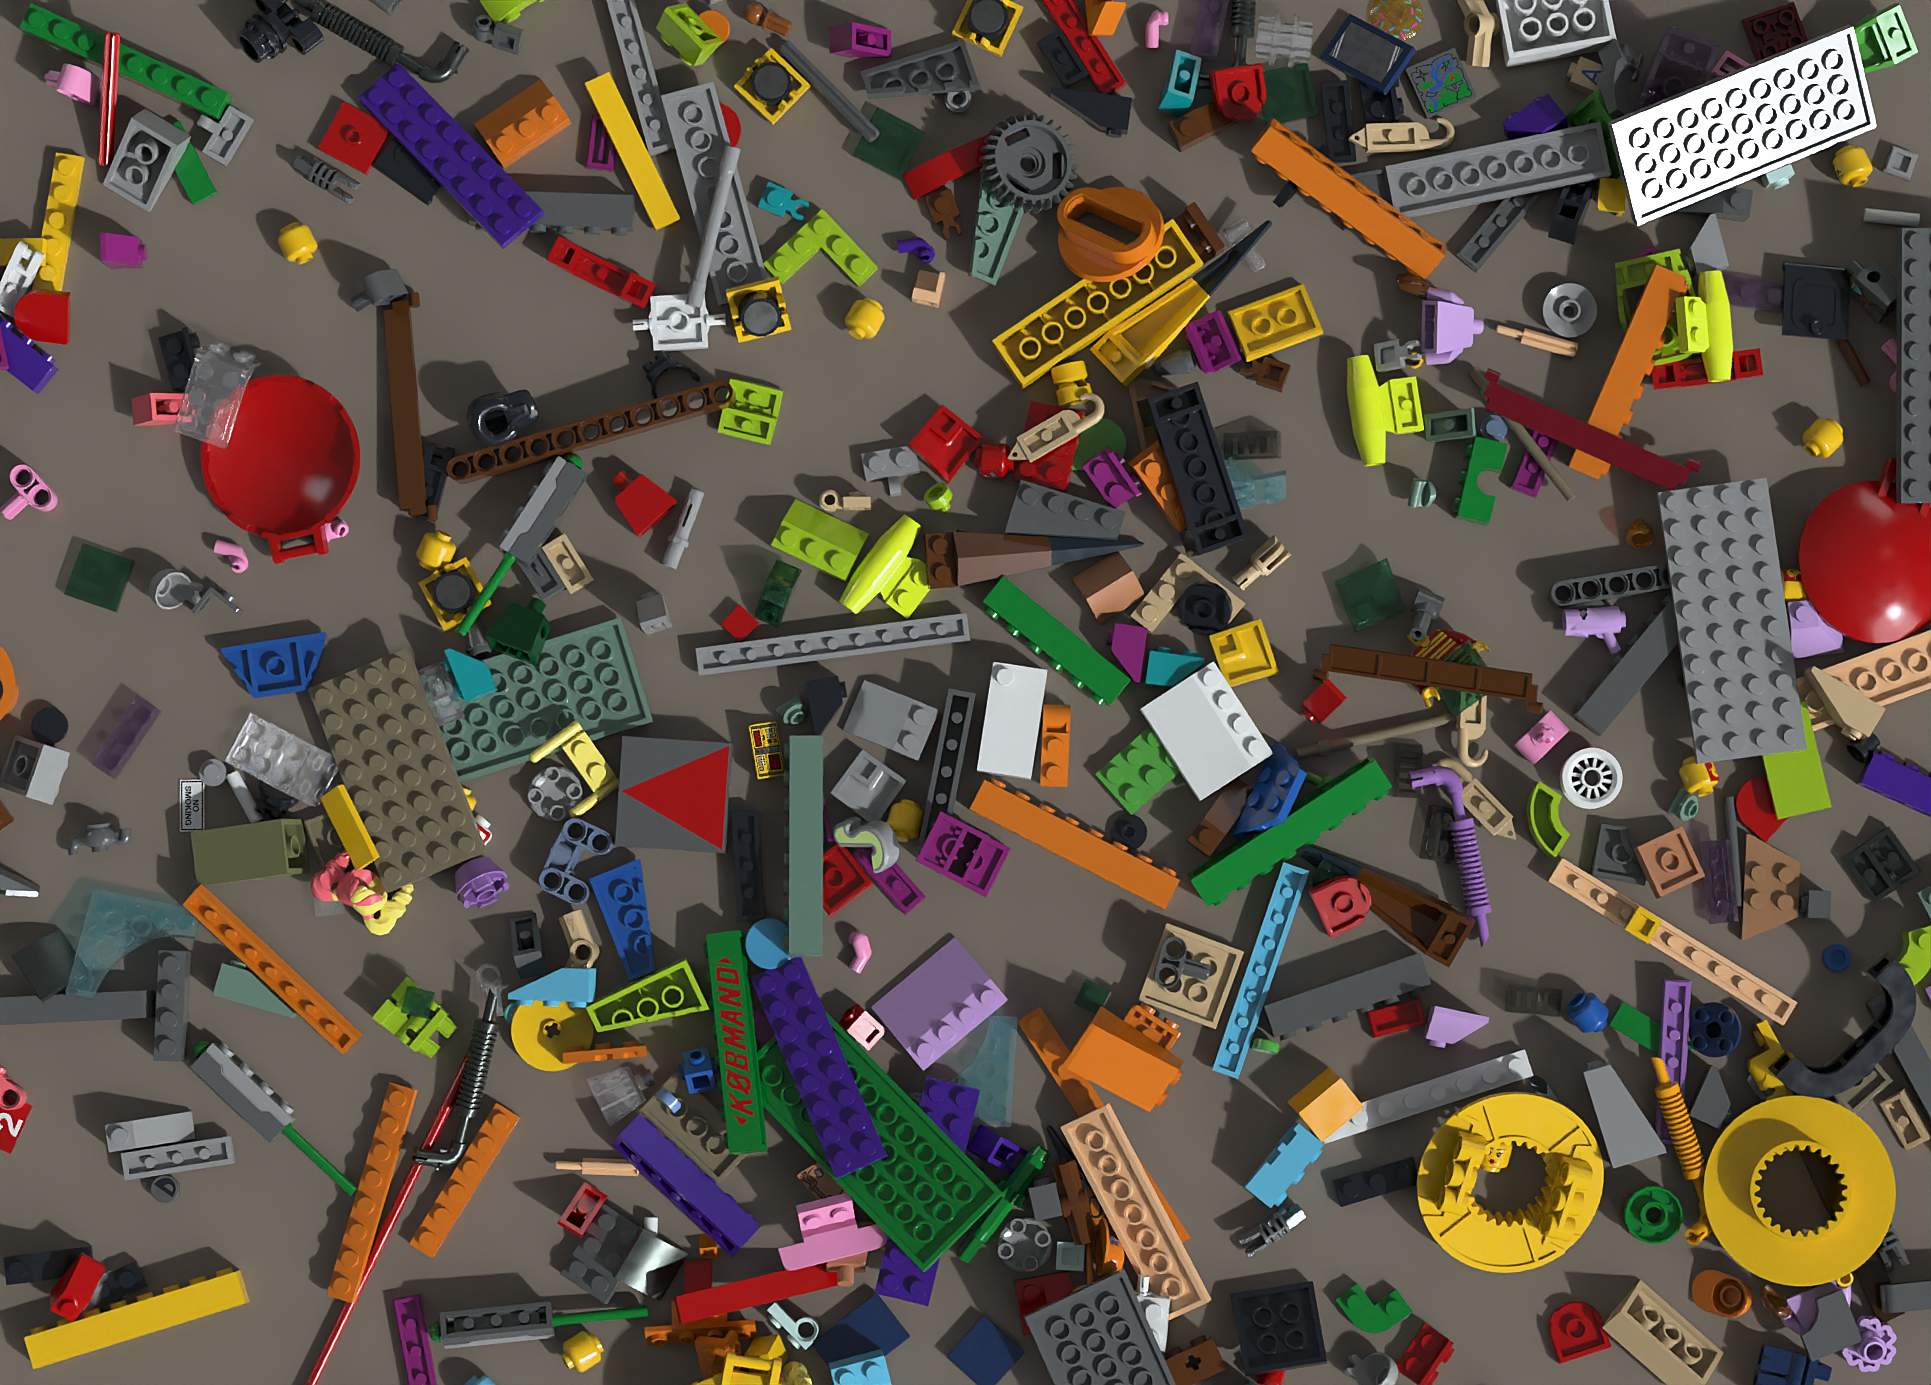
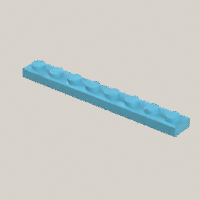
M1285 862L1282 863L1212 1067L1213 1071L1236 1079L1239 1078L1309 874L1308 870Z

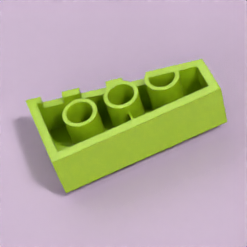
M686 957L596 999L595 1002L586 1004V1009L597 1032L681 1016L697 1011L710 1010L709 1004Z

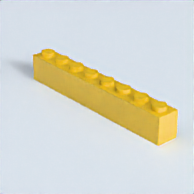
M232 1267L215 1272L217 1277L206 1280L204 1275L189 1280L190 1286L180 1288L179 1283L162 1288L164 1294L153 1297L152 1292L136 1296L137 1302L127 1305L126 1300L110 1304V1311L100 1313L98 1308L83 1313L84 1319L74 1322L66 1318L57 1321L58 1327L47 1329V1325L30 1329L31 1335L24 1337L32 1367L36 1369L248 1303L250 1301L241 1271L233 1272Z

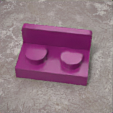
M1107 446L1081 466L1108 505L1116 509L1134 495L1136 497L1141 495L1138 489L1141 483L1133 472L1127 474L1123 468L1126 461L1119 451L1112 452Z

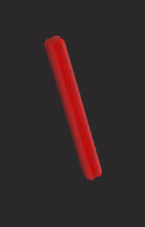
M112 31L104 33L97 162L104 166L111 165L114 159L120 34Z

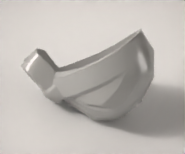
M164 569L152 577L149 584V596L160 608L169 610L177 608L187 600L193 605L197 604L201 597L195 591L203 590L204 586L201 583L191 581L188 576L179 570Z
M1378 1352L1362 1360L1356 1354L1347 1355L1348 1361L1353 1368H1344L1343 1372L1348 1376L1356 1378L1359 1385L1396 1384L1398 1368L1389 1355Z

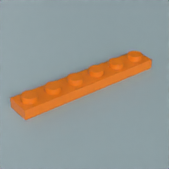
M498 1102L495 1104L409 1244L434 1258L519 1121V1115Z

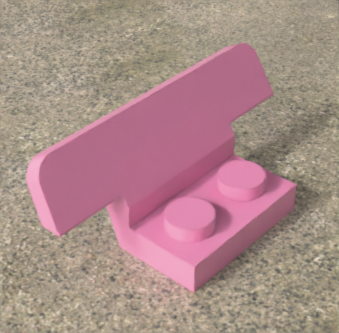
M848 1193L796 1205L803 1243L779 1248L778 1252L784 1268L793 1271L883 1248L887 1243V1235L877 1224L858 1228L852 1198Z

